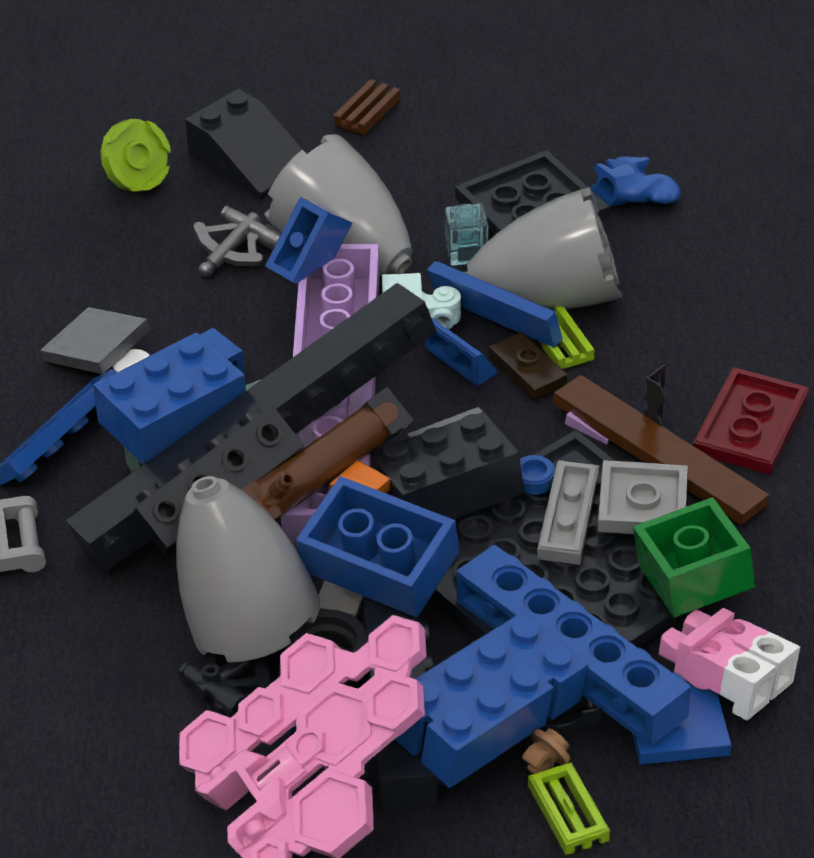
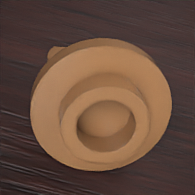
M550 728L545 732L535 729L530 735L534 744L522 756L523 760L529 764L527 769L533 774L553 768L555 762L561 765L567 764L571 759L566 751L569 748L567 741Z

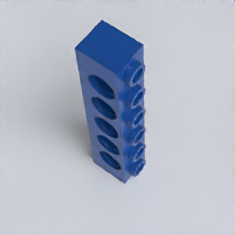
M494 544L456 571V591L459 604L493 629L523 611L528 613L589 664L582 696L598 708L602 707V711L649 746H653L689 717L691 686L680 675L670 672L655 661L647 651L634 646L619 635L612 626L604 624L587 612L579 602L572 601L554 588L547 579L540 578L522 565L515 556L508 555Z

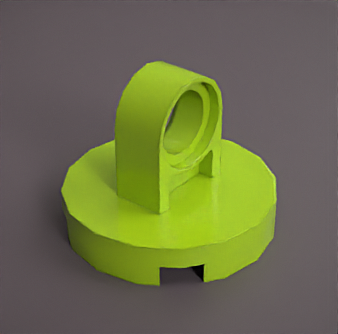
M140 119L123 120L112 126L104 137L101 147L102 166L108 178L117 187L129 192L150 190L159 185L168 174L170 166L166 165L168 161L167 153H171L170 145L164 132L155 123Z

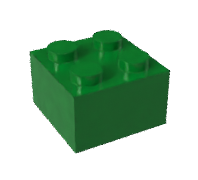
M713 497L633 526L639 566L674 618L755 588L751 548Z

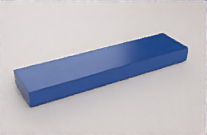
M435 261L427 269L434 291L439 287L449 286L460 292L461 308L519 333L522 332L524 335L553 348L563 339L555 311Z

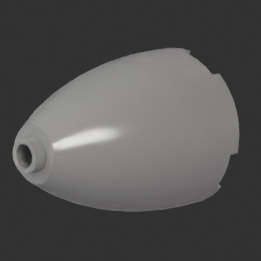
M336 134L323 136L322 144L308 154L303 150L297 153L283 168L269 190L268 195L273 200L270 209L264 213L266 220L283 232L299 198L302 197L352 222L342 244H378L379 276L403 274L412 263V258H410L412 247L406 225L391 193L363 156L344 138Z
M590 187L553 199L514 220L479 249L467 263L468 271L464 272L551 310H554L555 306L573 309L622 298L621 292L617 288V285L620 283L608 237L604 231L601 218L598 217V206Z
M213 476L203 477L194 482L186 494L180 514L177 533L176 566L184 614L197 649L203 655L210 652L225 655L227 662H241L267 656L291 644L289 636L297 631L305 622L314 623L320 610V599L317 590L294 544L270 514L243 490L224 479Z

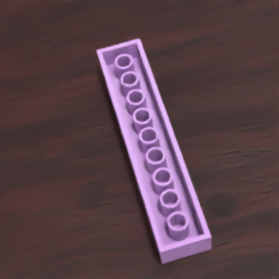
M342 244L335 258L298 283L293 357L379 296L378 244ZM376 376L298 432L296 436L304 445L303 448L359 410L367 400L375 396ZM368 454L360 462L372 468L370 454ZM332 481L281 517V528L294 544L297 551L295 540L330 491V483Z

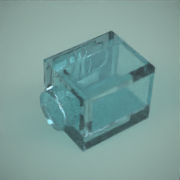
M482 203L445 207V243L451 266L467 264L479 249L488 242V224Z

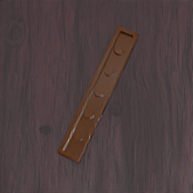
M578 376L554 392L553 404L567 413L572 412L589 427L644 463L688 465L687 490L702 500L713 497L724 513L740 525L768 505V493L584 376Z

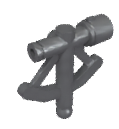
M227 205L221 211L220 218L230 224L207 227L202 222L194 224V233L201 247L210 254L205 259V262L199 266V273L204 277H209L223 262L235 266H261L263 264V256L260 253H256L255 243L258 241L261 245L273 251L282 232L273 225H263L260 217L253 212L245 215ZM231 232L220 245L209 235ZM242 242L248 243V253H238L235 250Z

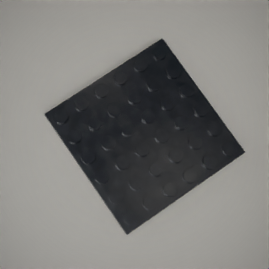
M577 430L534 455L549 459L554 464L555 471L558 460L599 465V478L580 565L537 559V549L551 489L539 495L524 493L453 519L456 523L460 552L431 595L437 603L478 639L494 630L457 602L456 571L495 544L508 555L518 558L522 565L540 578L547 579L554 588L569 599L579 602L587 612L598 620L612 626L619 635L637 648L683 620L691 613L688 612L675 618L673 617L639 566L634 534L598 532L603 460H615Z

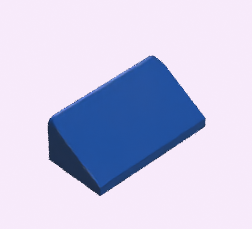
M432 318L437 332L425 340V349L477 386L497 374V369L481 352Z

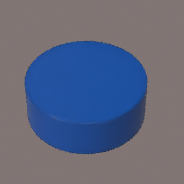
M529 455L520 459L524 493L539 495L548 492L552 488L555 475L554 464L549 459L538 455Z

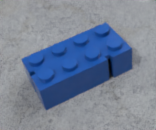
M523 611L416 678L423 686L425 715L403 734L396 737L395 740L413 756L418 755L422 750L427 721L429 724L426 728L421 763L451 788L531 735L535 729H540L546 725L547 716L553 720L579 703L589 664L528 613Z

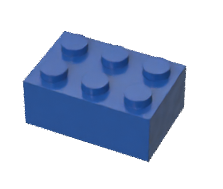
M197 332L93 384L98 422L143 465L246 391L245 375Z
M342 476L337 479L295 540L298 553L309 574L414 617H418L460 552L455 520Z

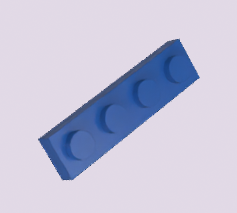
M113 369L91 380L0 463V486L14 478L19 483L25 480L38 468L34 462L41 455L47 458L55 453L64 444L60 438L66 432L72 435L89 421L86 414L92 408L95 412L97 411L93 384L115 374Z

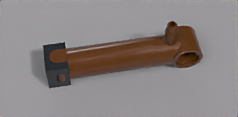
M387 386L367 400L359 410L261 479L254 480L241 490L259 503L277 522L291 509L342 474L357 460L360 461L376 448H381L399 435L413 421V418Z

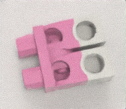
M722 608L712 617L696 609L687 616L682 632L671 627L662 635L659 656L675 663L674 673L680 675L686 682L689 681L694 687L702 690L710 689L734 702L732 713L748 721L766 706L770 699L773 700L793 683L800 646L745 620H733L734 613L725 608Z

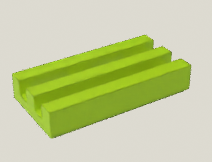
M555 306L554 311L563 338L558 345L566 351L569 357L565 358L558 346L553 348L539 342L549 358L561 369L594 360V348L564 306Z
M571 762L528 776V787L565 855L574 853L575 846L581 845L583 849L592 847V841L596 839L599 840L600 844L609 841L610 830ZM563 777L591 827L585 829L570 798L562 788L558 780L559 778ZM543 783H547L574 833L569 831Z

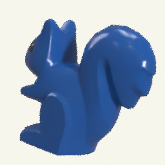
M623 156L616 159H608L606 161L608 167L600 163L594 166L598 179L597 183L590 186V188L609 207L623 205L628 202L652 201L654 203L670 204L676 202L681 195L679 185L670 176L658 173L646 175L645 168L649 163V157Z

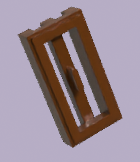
M370 79L334 114V125L365 135L400 100V89L394 87L391 91H388L387 84L382 83L377 87L376 81ZM380 99H382L377 105H375V106L372 108V106H373L376 102H378Z

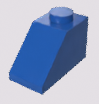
M300 197L265 266L293 283L298 284L336 257L352 222L323 206Z

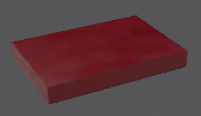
M733 367L700 428L693 446L713 459L771 475L808 400L809 387Z

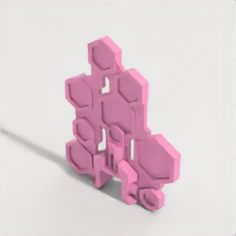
M392 615L368 635L369 641L355 653L340 649L331 640L306 633L280 655L281 676L266 689L258 687L238 704V712L230 718L206 710L180 732L179 764L187 771L195 773V791L199 795L223 810L229 809L249 791L257 801L227 826L228 843L241 858H292V853L304 857L311 850L332 858H340L374 830L372 787L364 780L358 778L365 773V763L425 715L423 686L418 680L410 678L411 670L426 658L425 629L419 622ZM370 670L375 671L374 676L359 689L344 685L348 680L357 682ZM296 725L297 732L267 757L251 752L261 743L271 746ZM321 767L327 768L292 797V792Z

